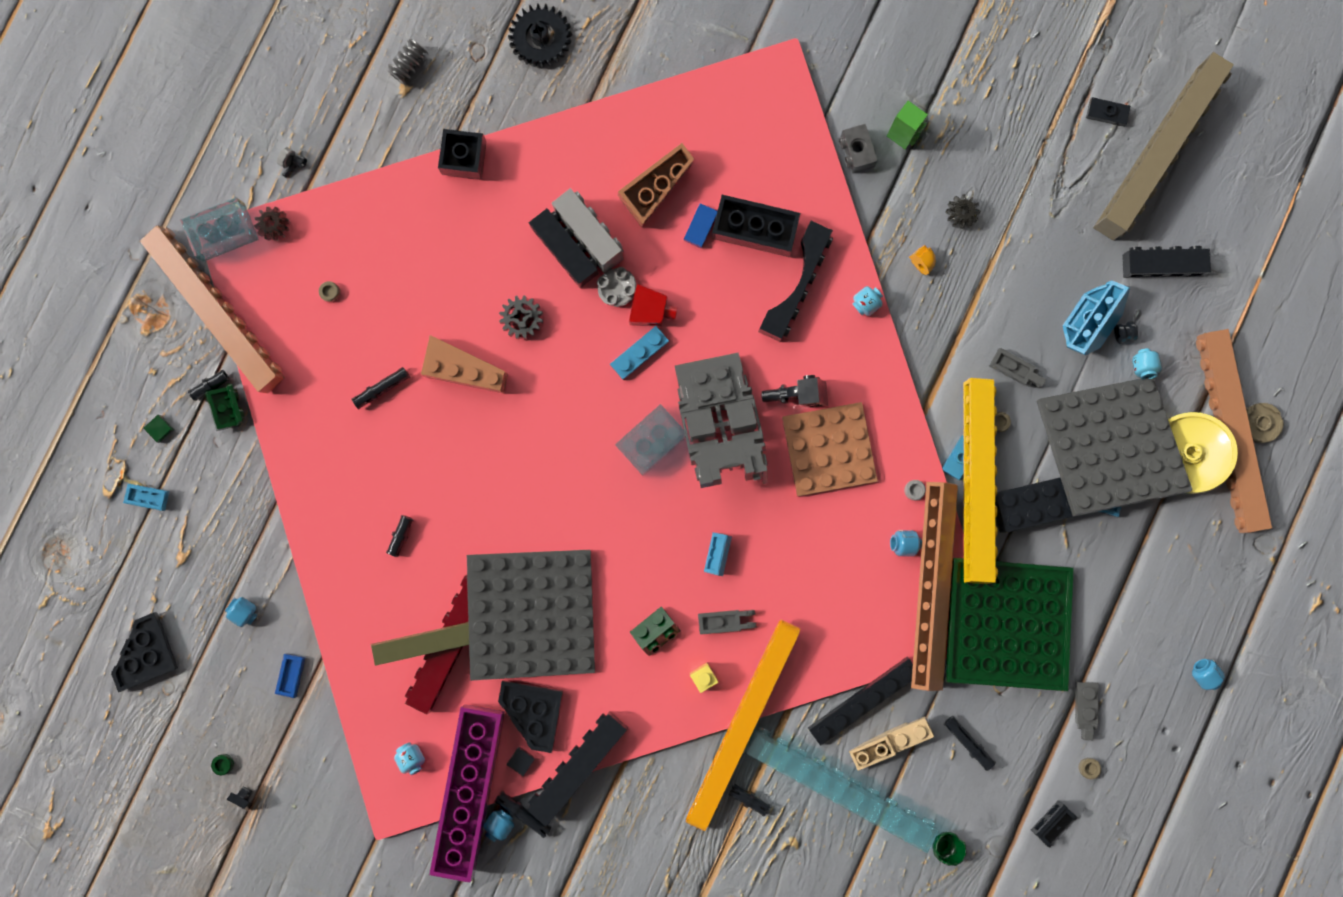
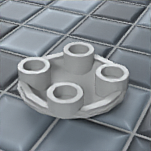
M623 267L608 270L597 280L599 297L609 306L619 307L626 305L635 295L636 280Z

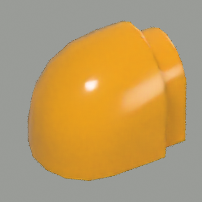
M923 245L909 256L914 266L924 275H928L935 267L936 256L931 247L927 248L926 245Z

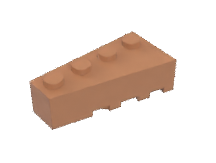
M683 143L618 191L617 196L641 227L693 164L694 158Z
M429 336L421 375L426 378L504 394L508 377L505 371L438 338Z

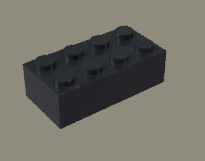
M722 194L712 231V239L790 257L800 213Z
M1060 477L999 491L995 497V505L997 506L996 519L1000 533L1074 517Z

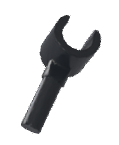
M298 154L294 155L291 160L292 163L282 175L286 178L296 166L303 168L307 163V159Z

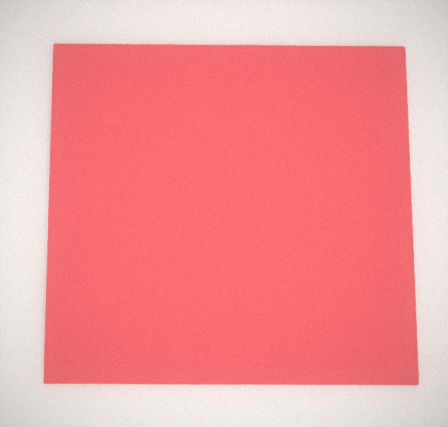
M794 38L484 135L487 143L481 180L442 175L438 169L439 149L197 226L214 287L222 293V299L234 308V314L245 322V328L257 337V343L260 347L268 351L271 361L280 366L282 369L281 373L285 377L268 394L261 393L255 389L238 367L376 840L440 820L460 708L467 704L505 711L498 702L502 680L563 690L552 753L531 750L527 741L519 733L505 711L488 805L495 803L496 797L500 795L502 790L512 798L543 788L541 786L549 777L553 779L556 776L557 772L555 769L562 761L566 763L571 758L568 755L576 745L579 747L584 742L582 737L589 729L593 731L598 726L595 722L602 713L607 715L610 711L628 729L593 771L729 728L774 630L781 619L799 627L800 632L760 718L871 683L907 656L913 663L922 548L913 557L897 556L891 550L890 539L898 530H913L918 533L919 538H923L926 492L923 498L910 500L904 493L905 485L909 481L919 480L926 488L927 482L947 483L798 39ZM683 143L694 158L693 164L641 227L617 196L618 191ZM570 188L574 193L578 191L585 200L586 207H591L597 214L596 218L599 223L603 222L608 227L611 238H617L623 246L624 252L622 254L624 260L612 269L618 267L625 268L634 276L636 284L666 295L668 297L666 306L678 308L676 319L664 317L662 326L658 327L669 342L624 380L610 366V363L655 326L629 325L634 297L626 305L619 307L609 306L602 301L598 293L597 280L604 272L599 266L597 267L599 274L579 288L529 225V222L546 208L552 213L554 209L551 203ZM722 194L800 213L790 257L712 239L714 223L702 249L684 241V237L699 204L701 203L718 211ZM562 221L559 222L563 228L566 227ZM810 221H813L833 230L830 237H833V241L829 249L824 248L822 252L825 258L821 266L816 265L813 271L816 273V277L812 285L808 283L805 288L808 291L804 302L799 301L796 307L799 309L795 321L791 319L788 324L791 329L787 338L782 337L779 342L758 331L768 310L785 301L797 287L803 270L801 240ZM574 236L571 237L575 243L578 242ZM585 251L584 254L590 258V255ZM331 281L340 288V296L336 301L326 302L319 296V287L322 283ZM865 286H869L872 289L876 287L883 295L880 298L883 303L882 307L871 316H866L865 314L862 316L852 304L854 303V295ZM525 295L527 301L531 298L534 299L533 305L539 304L540 308L537 311L543 312V315L539 316L543 323H538L540 331L536 329L533 331L535 336L529 333L527 334V339L521 335L518 340L515 334L510 337L508 335L509 330L504 331L502 329L505 324H500L499 320L504 317L500 316L499 312L505 311L502 305L508 306V299L515 301V296H518L522 300V297ZM523 305V308L525 310L532 311L530 307ZM519 314L520 318H517L520 322L523 321V317H526L523 314ZM533 321L529 323L528 328L532 325ZM510 324L512 328L520 330L519 326H517L516 324ZM429 336L438 338L505 371L508 377L504 394L426 378L421 375ZM739 352L743 374L746 375L748 387L752 388V395L754 396L766 445V450L763 451V454H765L768 464V483L763 484L762 478L746 481L743 465L741 469L740 466L733 467L732 471L729 468L723 469L722 473H720L722 484L701 488L700 482L696 478V465H691L678 404L680 399L677 390L679 385L675 365ZM401 367L405 368L410 378L378 397V400L367 403L359 410L356 408L351 398L365 391L366 387L380 382ZM805 375H815V377H820L821 380L826 381L828 406L807 408L799 405V399L788 400L786 404L781 401H762V391L778 389L782 384H785L787 387L798 386L797 380L803 379ZM862 402L877 482L797 496L782 417ZM720 410L723 422L729 421L727 410ZM711 412L714 424L719 423L717 412ZM685 419V424H686V429H687V433H688V438H689V442H690V445H691V444H693V442H691V440H690V435H689V431H688L687 421H686V419ZM731 430L726 431L727 441H731L734 434L731 433ZM716 433L714 440L718 439V443L723 442L721 433ZM956 511L953 558L964 559V532ZM400 516L411 517L414 520L407 533L408 539L404 541L399 556L394 557L387 554L386 550L393 537L391 534L396 530L401 518ZM713 532L732 536L723 576L704 572ZM591 550L595 673L470 681L469 645H465L432 711L426 715L405 704L407 700L405 694L410 686H414L417 680L414 676L419 667L423 668L426 662L423 660L425 655L375 666L371 644L443 628L444 623H442V620L447 611L451 612L454 606L451 602L455 594L460 593L462 589L460 584L464 576L467 575L466 555ZM662 606L678 626L680 632L673 640L661 646L657 653L648 656L630 634V631ZM755 610V615L739 617L740 624L754 622L756 623V628L741 629V631L700 634L698 613ZM946 640V654H945V659H946V655H947V640ZM708 663L718 679V683L700 693L690 677V672ZM409 742L418 745L425 758V762L421 766L422 770L414 775L401 773L394 760V756L397 753L396 750ZM518 747H521L535 757V760L524 776L506 765Z

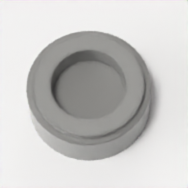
M285 147L278 155L277 164L283 168L289 167L295 152Z
M919 480L909 481L904 488V493L910 500H919L924 497L926 492L925 485Z

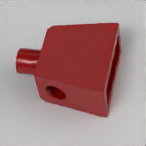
M637 284L629 325L661 327L664 317L676 319L678 308L666 306L668 300L666 295Z

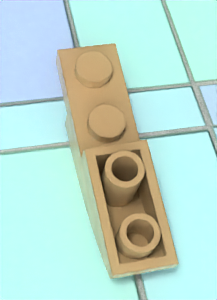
M924 716L875 736L853 748L849 753L859 771L895 756L899 751L934 737V734Z

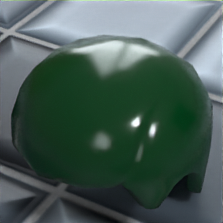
M941 832L936 836L932 844L934 856L941 863L948 866H957L962 863L966 856L965 842L952 832Z

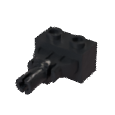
M805 375L803 379L797 380L798 386L787 387L785 384H782L778 389L762 391V401H781L786 404L788 400L799 399V405L807 408L828 406L826 381L821 380L820 377H815V375Z

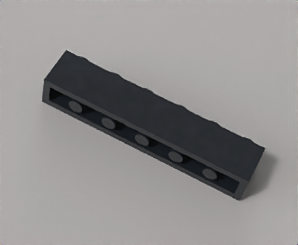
M610 711L607 715L602 713L595 722L598 726L593 731L589 729L582 737L584 740L580 747L576 745L568 754L571 758L566 763L562 761L555 769L557 772L556 776L553 779L549 777L541 786L544 790L540 795L535 793L529 800L530 807L527 811L545 827L627 731L628 727Z

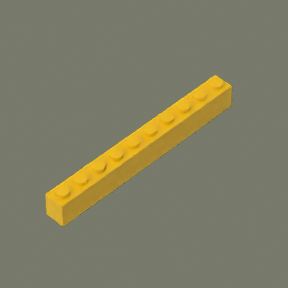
M970 378L963 382L964 583H995L998 576V569L995 567V559L998 554L995 538L997 537L998 530L995 526V517L997 516V506L995 505V497L997 495V486L995 485V477L997 475L995 436L997 428L994 425V417L996 416L997 409L994 406V398L996 396L994 379Z

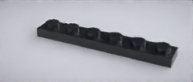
M907 656L810 725L808 729L821 746L910 683L913 670L911 660Z

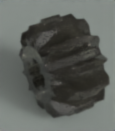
M963 194L961 198L955 196L953 201H949L947 204L949 208L946 209L945 213L950 215L947 221H954L953 227L959 224L960 229H964L965 225L970 228L973 222L976 223L978 221L977 215L980 214L981 210L975 209L979 203H972L973 197L967 200L966 195ZM961 209L965 210L964 215L961 214Z
M266 207V212L259 210L261 216L255 217L258 223L254 226L259 230L257 232L258 235L264 236L268 241L271 238L274 241H278L279 235L285 237L283 232L290 231L286 226L290 223V220L285 218L287 214L284 211L280 212V209L274 207L273 210L270 207Z

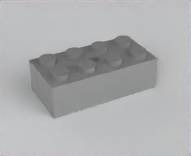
M570 188L551 203L553 209L563 224L570 229L576 240L583 245L586 252L596 261L599 268L605 274L624 260L622 254L624 252L623 246L617 238H611L608 227L603 222L599 223L596 218L597 214L591 207H586L585 200L578 191L574 193Z

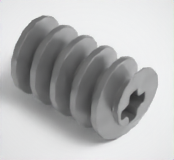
M412 39L407 41L409 46H403L404 52H398L399 58L394 57V64L388 65L390 70L388 72L403 85L407 84L403 79L404 77L411 79L409 71L416 73L413 66L421 67L418 60H426L423 54H429L419 43Z

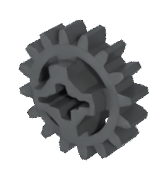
M525 295L522 297V300L518 296H515V301L508 299L509 305H502L505 311L499 312L500 316L504 317L499 320L500 324H505L502 329L504 331L509 330L508 335L510 337L515 334L518 340L521 335L527 339V334L529 333L535 336L533 331L535 329L540 331L538 323H543V320L539 318V316L543 315V312L537 311L540 308L539 304L533 305L534 299L531 298L527 301ZM523 305L530 307L532 311L525 310L523 308ZM519 314H523L524 316H526L523 317V321L521 322L519 321V319H517L520 318ZM533 321L532 325L528 328L529 323ZM510 324H516L517 326H519L520 330L512 328Z

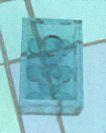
M237 197L180 219L194 257L203 262L259 240L245 203Z
M660 404L619 440L615 446L637 471L644 476L686 437L684 429Z

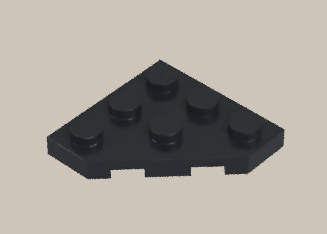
M157 612L136 619L132 625L133 629L120 652L121 656L118 663L111 672L118 693L178 669Z
M502 680L498 702L507 712L519 733L525 738L530 749L547 753L553 752L563 690Z

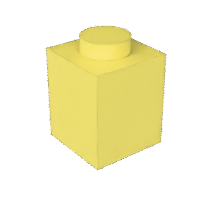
M708 663L690 672V677L700 693L718 683V679Z

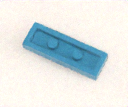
M655 326L610 363V366L624 380L664 347L669 340Z

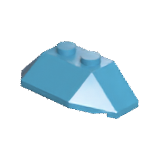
M1111 280L1105 285L1084 293L1063 324L1067 347L1085 356L1100 349L1123 315L1130 288Z

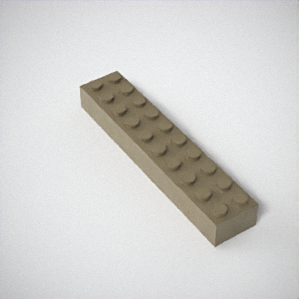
M1212 52L1195 69L1094 225V229L1111 240H1115L1119 236L1123 237L1126 232L1131 231L1136 224L1134 219L1137 215L1140 216L1147 206L1144 203L1156 193L1157 188L1155 186L1158 182L1161 183L1167 176L1168 172L1166 169L1169 165L1172 166L1178 159L1179 155H1177V152L1187 145L1190 140L1187 137L1200 125V122H1198L1200 117H1204L1211 106L1208 104L1220 94L1221 89L1219 87L1222 83L1225 84L1231 77L1232 73L1230 70L1234 66L1233 63Z

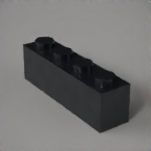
M546 208L529 222L530 228L578 287L581 288L599 274L597 270L598 264L592 257L588 258L584 254L586 249L579 241L575 243L571 238L574 235L567 226L562 227L559 223L561 219L556 212L553 211L551 213Z
M1156 246L1150 247L1149 250H1142V247H1131L1122 254L1123 278L1203 277L1211 273L1210 249H1202V246H1192L1189 249H1182V246L1162 249V247Z

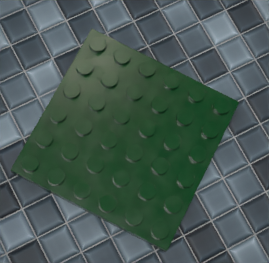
M953 558L945 682L1068 691L1074 568L995 561V567L998 569L995 583H964V559Z

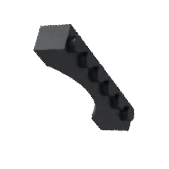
M810 221L801 240L803 251L801 279L793 293L785 301L768 310L759 328V333L779 342L782 337L787 338L791 329L788 324L791 319L795 321L799 309L796 307L799 301L804 302L808 291L805 288L808 283L812 285L816 277V273L813 271L816 265L821 266L825 258L822 252L824 248L829 249L833 241V237H830L833 230Z

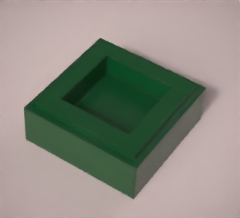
M159 414L143 428L157 443H160L174 430Z

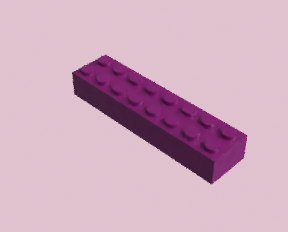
M467 704L460 708L429 875L469 883H471L475 876L505 711Z

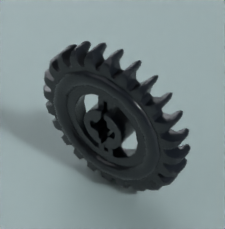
M537 3L536 10L529 5V12L522 8L523 16L516 13L518 22L511 20L515 28H508L509 32L513 34L508 35V39L513 41L509 43V46L516 48L513 50V54H520L518 59L520 61L525 59L526 65L532 62L533 67H536L538 63H540L541 67H544V64L547 62L551 66L552 60L556 63L559 62L558 56L563 58L565 57L563 51H569L567 45L572 43V40L569 38L572 36V31L568 30L571 28L570 23L565 24L567 17L561 18V10L555 14L554 6L548 11L547 4L544 5L543 10H541L539 3ZM546 25L553 29L555 35L550 46H547L550 38ZM536 26H538L539 31L542 34L541 36L545 47H543L540 36H538ZM529 29L533 43L541 47V49L533 48L528 44L526 35Z

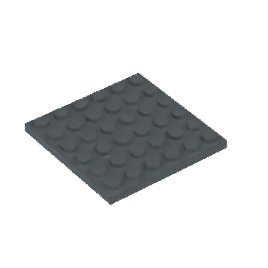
M1146 377L1145 379H1136L1041 398L1036 401L1073 516L1192 491L1154 379Z
M591 550L466 555L470 681L595 673Z

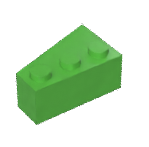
M907 101L895 117L886 137L906 150L909 144L913 146L920 137L927 124L928 114L910 101Z

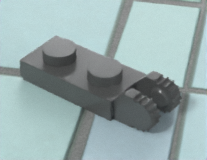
M755 610L698 613L700 634L741 631V629L756 628L757 626L754 622L740 624L739 617L755 615Z

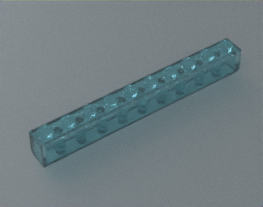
M754 728L743 751L744 753L928 853L939 832L934 826L935 822L926 817L923 820L920 819L912 809L905 807V809L897 806L898 802L894 799L880 797L879 791L872 787L868 789L862 787V782L853 777L849 780L843 776L844 772L835 767L829 769L824 766L825 762L817 757L811 759L806 756V751L799 747H796V749L788 746L789 742L783 738L778 737V739L771 737V732L765 728Z

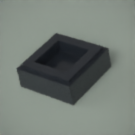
M518 747L506 765L524 776L535 760V757L521 747Z

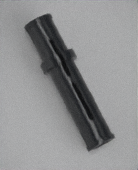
M401 367L380 382L366 387L365 391L351 398V400L359 410L367 403L378 400L379 396L410 378L405 368Z
M954 716L949 717L944 722V726L969 751L971 758H975L985 771L993 768L996 762L985 752L984 746L978 744Z
M503 790L496 797L495 803H498L508 811L511 817L514 815L542 838H545L546 834L550 832L551 826L547 825L545 827L521 805L519 800L515 801L504 793Z

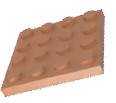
M862 402L782 417L797 496L877 482Z

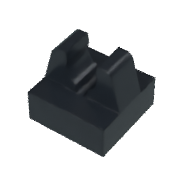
M243 786L237 795L231 792L227 800L249 811L252 803L248 799L253 791Z

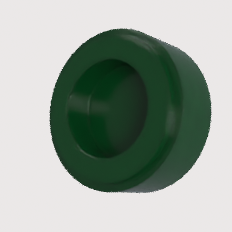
M228 754L216 756L211 763L212 771L220 776L228 774L234 767L233 758Z

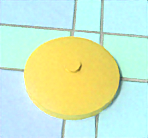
M1197 412L1182 413L1168 419L1192 487V491L1187 493H1204L1223 484L1233 472L1238 454L1235 438L1229 428L1217 418Z

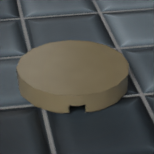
M1268 403L1253 404L1246 409L1253 442L1266 443L1278 438L1283 430L1284 422L1280 416V411L1276 407Z

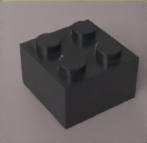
M443 129L438 169L441 174L481 180L487 143L484 134Z

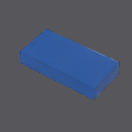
M700 203L686 232L684 241L702 249L716 218L717 210Z
M284 654L275 694L291 698L297 697L306 657Z

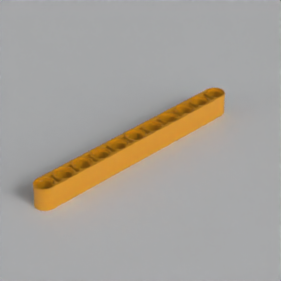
M782 619L777 624L687 814L686 823L703 831L707 829L800 632L799 627Z

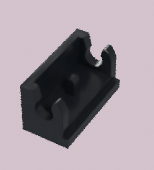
M1058 800L1034 825L1031 831L1050 848L1055 838L1072 820L1075 821L1078 817Z

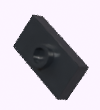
M1092 97L1089 101L1086 118L1125 127L1128 122L1131 106Z

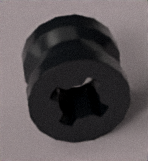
M1133 321L1127 322L1125 325L1116 324L1114 327L1115 338L1119 344L1125 343L1126 340L1136 341L1138 339V330Z

